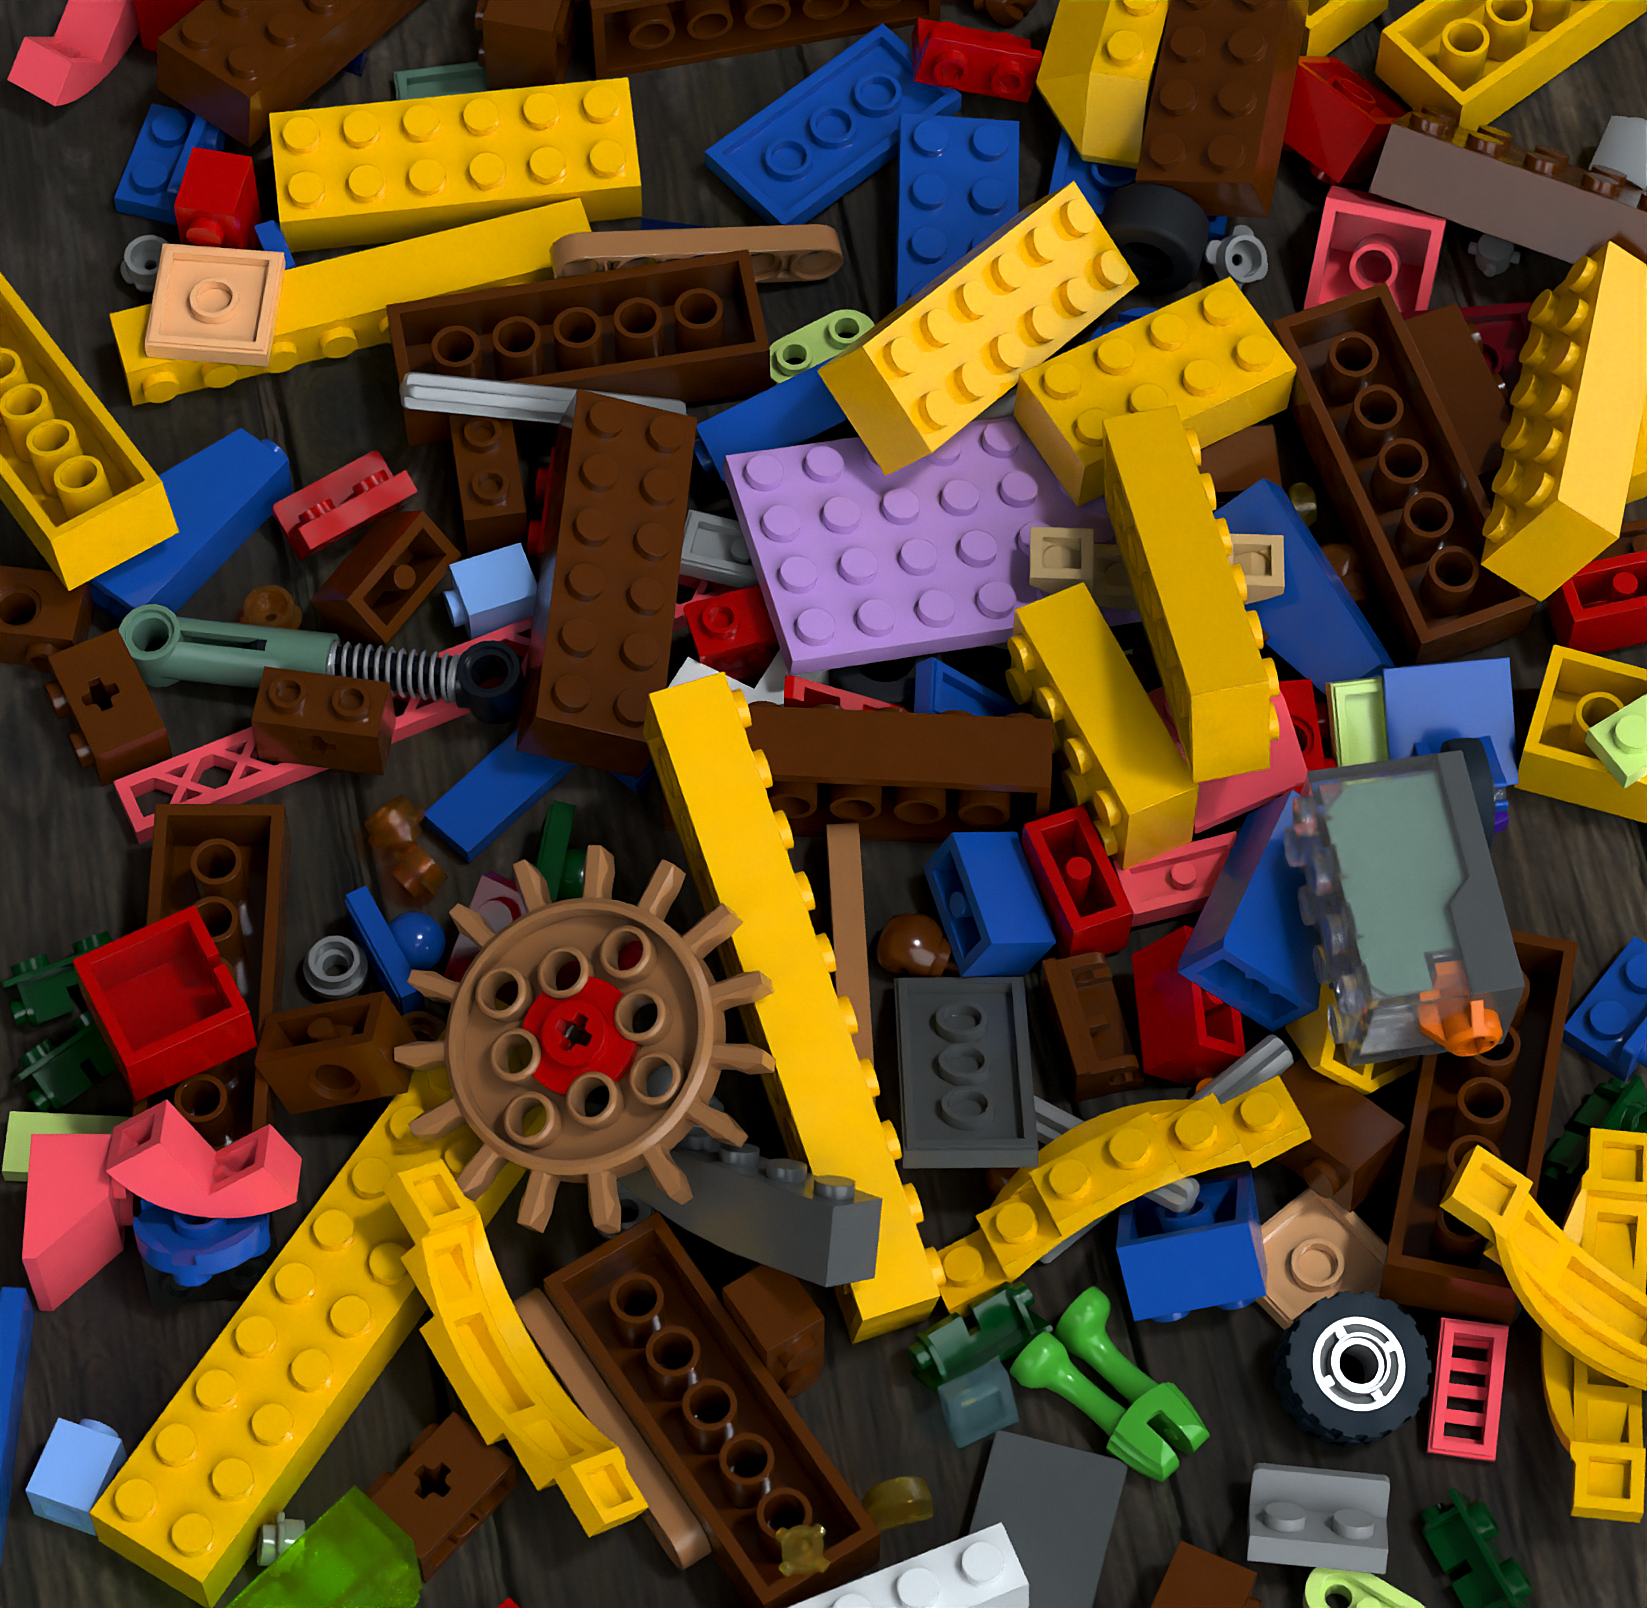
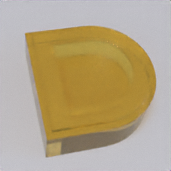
M917 1476L898 1477L882 1482L867 1491L861 1500V1505L880 1532L933 1518L934 1504L927 1482Z

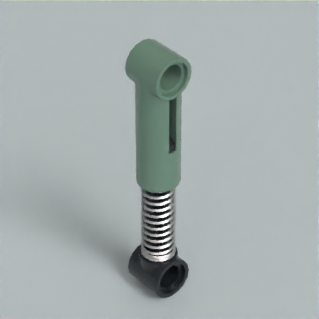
M147 604L133 609L123 618L119 627V633L144 683L152 687H168L183 680L259 689L264 666L390 682L392 697L399 693L402 698L410 695L413 699L421 696L424 700L432 697L436 702L443 698L446 703L455 702L459 708L470 709L472 715L488 724H504L515 719L521 713L525 677L520 661L513 649L507 644L495 640L481 641L472 645L460 656L458 653L450 656L447 652L442 658H439V654L435 651L431 657H428L426 650L418 656L415 649L410 654H407L404 648L399 650V653H396L393 646L387 652H385L382 645L376 651H374L371 644L365 650H363L360 643L355 648H352L349 641L344 647H341L339 636L334 633L177 617L170 609L158 604ZM157 640H167L166 644L156 651H144L149 644ZM500 676L506 678L501 685L495 688L485 689L480 687L485 680L491 677Z

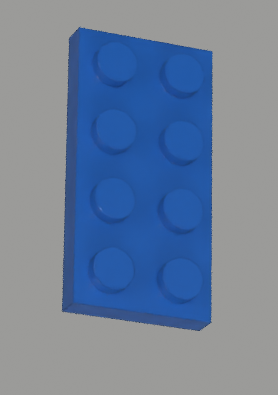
M882 23L705 151V165L769 226L804 225L897 156L898 123L901 113L952 116L961 110L962 95L956 89L914 82L912 49Z
M910 113L900 114L897 153L895 309L1019 213V121Z

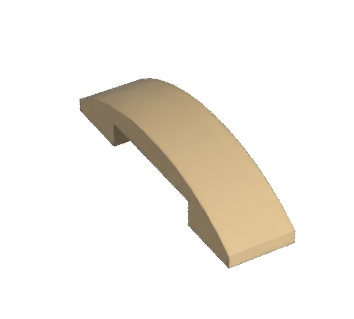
M1030 526L1029 585L1047 593L1055 594L1084 582L1097 606L1139 611L1118 545L1094 544V529ZM1230 533L1232 555L1228 556L1230 565L1240 563L1246 581L1247 602H1243V604L1246 605L1284 594L1283 535Z

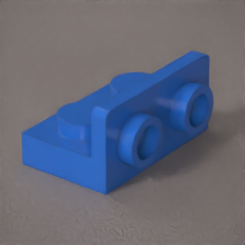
M152 103L114 196L116 211L177 225L174 204L192 148L197 147L223 152L227 133L193 112Z
M1636 936L1631 939L1565 1024L1562 1042L1624 1082L1638 1064L1647 1068V944Z

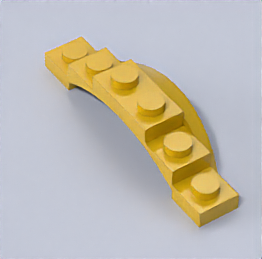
M1279 1075L1223 1104L1219 1103L1213 1092L1200 1100L1170 1099L1149 1101L1125 1106L1094 1117L1070 1129L1039 1150L1038 1167H1021L1003 1187L990 1208L976 1215L980 1224L978 1231L937 1251L946 1280V1285L938 1287L939 1292L950 1314L957 1312L963 1319L971 1315L968 1304L995 1289L1005 1281L1011 1284L1038 1259L1063 1240L1117 1207L1152 1190L1214 1168L1249 1161L1252 1168L1312 1138L1308 1126Z
M1590 1128L1587 1138L1586 1172L1576 1188L1561 1230L1592 1258L1645 1294L1647 1280V1133ZM1542 1329L1541 1368L1545 1400L1554 1430L1562 1445L1570 1453V1461H1573L1570 1516L1640 1523L1644 1511L1646 1448H1643L1642 1389L1622 1383L1595 1370L1557 1344Z
M1477 1144L1464 1155L1439 1206L1489 1239L1483 1254L1503 1267L1513 1291L1526 1311L1557 1344L1595 1370L1622 1383L1647 1391V1294L1618 1277L1571 1240L1545 1214L1528 1193L1533 1182Z
M443 1159L396 1173L382 1188L401 1222L405 1225L415 1242V1245L401 1257V1260L434 1314V1317L419 1330L487 1446L507 1439L537 1491L558 1484L588 1537L636 1518L649 1505L628 1472L623 1453L615 1443L601 1433L581 1412L562 1388L537 1350L505 1288L489 1247L481 1215L474 1203L463 1195Z

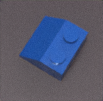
M1251 1171L1198 1181L1200 1192L1195 1199L1194 1206L1187 1213H1175L1143 1195L1120 1206L1116 1251L1134 1321L1152 1318L1156 1322H1171L1185 1317L1191 1310L1216 1305L1224 1310H1233L1253 1303L1258 1297L1266 1296L1267 1263Z

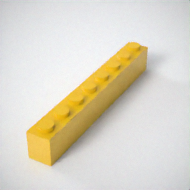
M578 197L285 270L269 366L147 357L144 344L152 303L111 313L109 316L115 344L132 404L136 406L148 402L162 403L180 394L208 387L222 388L234 383L236 380L267 372L282 373L292 369L295 365L327 357L342 358L355 350L383 343H391L386 305L554 279L549 253L552 244L559 238L569 234L592 232L581 199ZM587 259L576 260V261H573V262H571V263L582 262V261H585V260H587Z

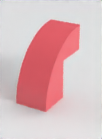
M68 0L54 37H24L7 80L54 106L64 105L82 97L111 72L138 35L140 30L134 0Z
M166 1099L113 1127L106 1172L130 1192L160 1207L199 1217L240 1218L269 1213L295 1203L297 1200L302 1158L271 1124L215 1151Z

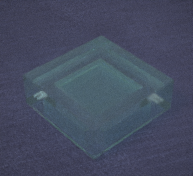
M999 1360L937 1387L949 1435L959 1449L996 1432L997 1429L1001 1430L1019 1421L1009 1375Z

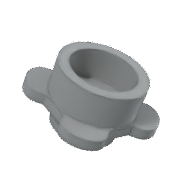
M1236 225L1231 228L1229 236L1220 241L1211 240L1206 244L1203 253L1204 260L1208 264L1213 265L1219 278L1218 282L1231 277L1241 290L1243 284L1261 280L1267 274L1268 262L1265 247L1259 239L1254 237L1252 229L1246 225ZM1233 255L1238 256L1239 264L1237 266L1232 262Z

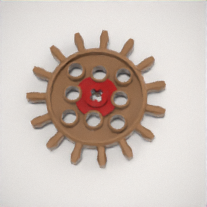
M588 845L583 866V892L581 898L552 903L547 881L536 867L524 859L513 864L516 888L526 908L525 915L517 918L496 934L486 918L459 903L449 912L460 933L472 940L478 946L480 952L466 970L461 982L446 979L437 972L413 969L407 981L430 1000L451 1004L446 1024L445 1040L433 1042L415 1041L394 1047V1061L408 1069L429 1071L446 1067L453 1097L426 1110L408 1123L413 1136L428 1144L446 1137L457 1128L468 1123L484 1142L455 1179L463 1195L475 1202L490 1187L503 1167L511 1161L519 1167L530 1171L528 1183L520 1202L517 1223L540 1233L544 1232L551 1216L560 1181L588 1183L589 1212L594 1227L606 1234L621 1232V1206L617 1192V1178L639 1171L646 1166L649 1168L656 1186L669 1198L681 1205L691 1200L693 1195L686 1175L675 1164L669 1151L688 1134L695 1124L701 1126L715 1140L741 1148L748 1135L732 1117L710 1108L708 1105L715 1091L721 1070H736L750 1075L773 1073L776 1061L770 1054L751 1044H727L724 1011L727 1009L754 1003L774 993L771 980L760 971H751L715 982L710 969L703 960L707 954L728 939L743 923L737 914L722 903L708 912L695 926L681 936L666 924L664 919L680 892L686 876L682 870L673 863L662 859L651 875L639 902L634 906L611 899L615 876L614 855L601 845ZM642 941L643 954L638 964L629 970H619L618 957L621 950L630 942ZM571 961H579L581 972L577 982L567 990L558 991L556 977L559 970ZM517 981L519 991L515 1002L509 1008L497 1011L494 1002L497 991L505 983ZM656 1003L658 1016L655 1024L648 1031L635 1034L632 1021L637 1010L646 1004ZM584 1033L592 1036L586 1047L578 1044L580 1037ZM531 1043L533 1054L529 1065L523 1071L511 1074L508 1067L511 1053L519 1045ZM670 1066L673 1078L668 1090L660 1096L649 1097L647 1082L650 1075L660 1067ZM607 1086L610 1094L607 1107L599 1115L587 1117L584 1109L587 1096L595 1088ZM537 1106H545L547 1119L543 1129L534 1136L525 1137L522 1125L526 1114Z

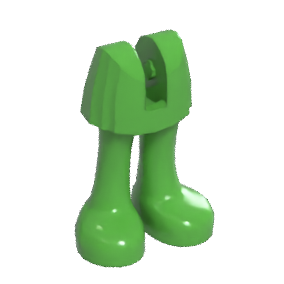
M1096 1286L1090 1287L1077 1297L1064 1312L1055 1328L1054 1336L1047 1330L1040 1333L1018 1355L1009 1373L1021 1386L1032 1389H1049L1074 1404L1110 1437L1106 1447L1107 1454L1115 1459L1122 1460L1128 1464V1468L1162 1484L1179 1467V1460L1171 1447L1147 1423L1149 1422L1174 1447L1186 1454H1193L1210 1437L1209 1432L1190 1401L1174 1383L1163 1382L1158 1384L1126 1359L1115 1347L1105 1329L1110 1314V1301ZM1067 1351L1083 1360L1113 1386L1131 1405L1129 1409H1125L1087 1379L1069 1360Z

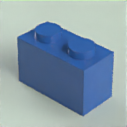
M952 832L922 866L961 977L1026 975L1056 943L1051 920L1045 912L1017 832Z

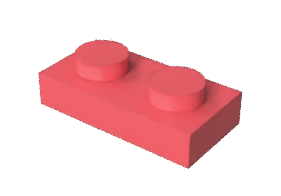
M1234 831L1190 842L1125 870H1122L1117 860L1113 861V869L1134 912L1131 928L1203 910L1238 836L1237 832Z

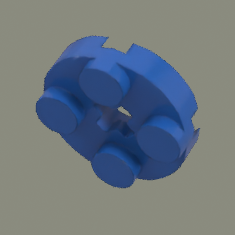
M142 1198L140 1200L142 1212L138 1218L134 1216L133 1220L136 1243L142 1258L155 1269L171 1273L177 1284L186 1287L204 1284L213 1274L229 1270L242 1264L249 1258L262 1255L271 1244L269 1213L240 1218L199 1217L175 1212ZM201 1220L205 1224L192 1225L191 1223Z

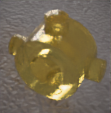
M1300 482L1293 484L1291 488H1287L1286 495L1306 526H1311L1317 519L1316 498L1313 487Z
M817 1523L813 1527L799 1525L789 1530L785 1527L779 1529L775 1536L782 1543L783 1563L779 1566V1570L788 1577L792 1573L800 1575L809 1574L816 1569L823 1573L830 1564L823 1557L822 1537L825 1535L826 1530Z

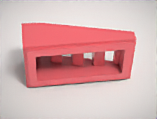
M1441 1318L1436 1323L1426 1453L1490 1462L1495 1461L1509 1326ZM1453 1346L1487 1350L1486 1362L1452 1357ZM1450 1371L1484 1375L1485 1386L1478 1387L1449 1383ZM1447 1397L1483 1401V1413L1446 1409ZM1445 1422L1482 1427L1481 1440L1444 1436Z

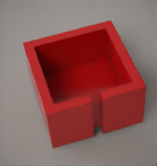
M195 905L72 959L81 994L135 1102L257 1047L250 1011L225 963L222 964L219 951Z

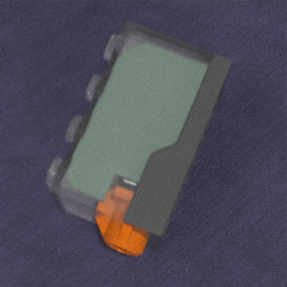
M1462 750L1307 771L1301 796L1293 799L1292 811L1294 821L1292 828H1286L1284 831V847L1289 866L1299 867L1300 873L1305 874L1307 886H1300L1298 891L1300 914L1304 925H1313L1314 930L1320 934L1322 944L1314 945L1313 948L1314 970L1319 984H1328L1329 989L1334 990L1337 1004H1330L1328 1006V1025L1334 1044L1343 1043L1348 1066L1450 1052L1462 1057L1474 1056L1487 1052L1498 1044H1503L1526 986Z

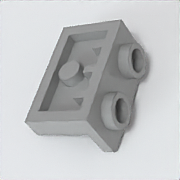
M1256 1463L1253 1466L1247 1518V1560L1385 1574L1388 1556L1386 1518L1390 1492L1389 1478L1386 1475Z

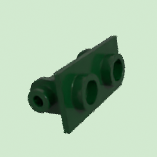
M108 931L73 943L72 948L75 955L50 964L47 954H42L10 967L13 978L2 981V988L4 992L17 988L20 995L19 999L9 1002L17 1027L30 1022L31 1027L34 1028L39 1024L75 1011L67 988L79 984L72 959L112 942Z
M87 1010L71 1022L78 1033L57 1047L49 1037L18 1059L24 1071L13 1079L12 1084L16 1087L26 1079L29 1080L34 1089L27 1093L26 1097L36 1112L46 1113L51 1110L57 1113L63 1106L93 1086L79 1066L87 1059H89L102 1079L118 1068L90 1010Z
M1635 1074L1629 1084L1614 1077L1610 1078L1607 1083H1599L1573 1120L1576 1128L1588 1133L1590 1128L1647 1133V1091L1641 1076ZM1568 1130L1565 1131L1555 1147L1542 1162L1544 1172L1540 1179L1546 1187L1555 1192H1562L1565 1187L1573 1189L1575 1193L1582 1176L1586 1172V1137Z
M1020 1280L1013 1285L1005 1281L967 1305L976 1324L972 1329L967 1330L962 1316L954 1312L933 1326L914 1336L916 1343L907 1348L908 1355L916 1367L911 1371V1374L939 1397L947 1393L962 1391L971 1386L977 1380L980 1373L1004 1359L1018 1357L1024 1348L1040 1333L1046 1330L1051 1332L1053 1330L1052 1325L1028 1309L1035 1302L1031 1291L1023 1281Z
M1451 1488L1448 1490V1493L1455 1504L1453 1508L1448 1510L1444 1503H1440L1428 1508L1421 1514L1420 1517L1425 1524L1421 1529V1533L1430 1545L1443 1571L1448 1574L1467 1562L1473 1570L1451 1583L1464 1608H1531L1526 1597L1534 1593L1533 1586L1513 1556L1504 1560L1492 1539L1501 1533L1500 1528L1489 1508L1480 1497L1471 1501L1470 1498L1455 1488Z

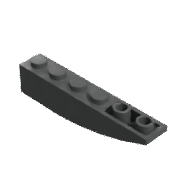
M587 1096L584 1106L586 1116L594 1117L602 1113L608 1105L610 1096ZM693 1127L669 1151L675 1164L686 1175L693 1198L685 1204H679L656 1186L647 1166L639 1171L617 1178V1181L639 1199L684 1229L731 1253L824 1287L875 1278L882 1198L856 1190V1182L850 1178L835 1175L816 1176L807 1173V1164L792 1159L770 1160L759 1156L760 1148L744 1143L740 1148L713 1140L700 1127Z

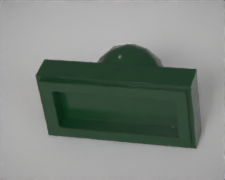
M554 800L553 804H549L540 827L532 865L540 871L547 881L550 899L558 902L582 897L583 866L587 850H567L576 805Z

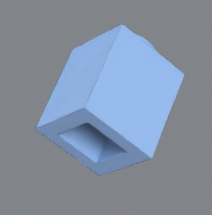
M521 543L449 565L452 589L443 592L444 602L453 627L464 625L470 640L533 616L537 583Z
M58 1417L25 1490L34 1515L97 1536L89 1512L128 1460L122 1439L118 1438L115 1430L91 1419H82L79 1424Z

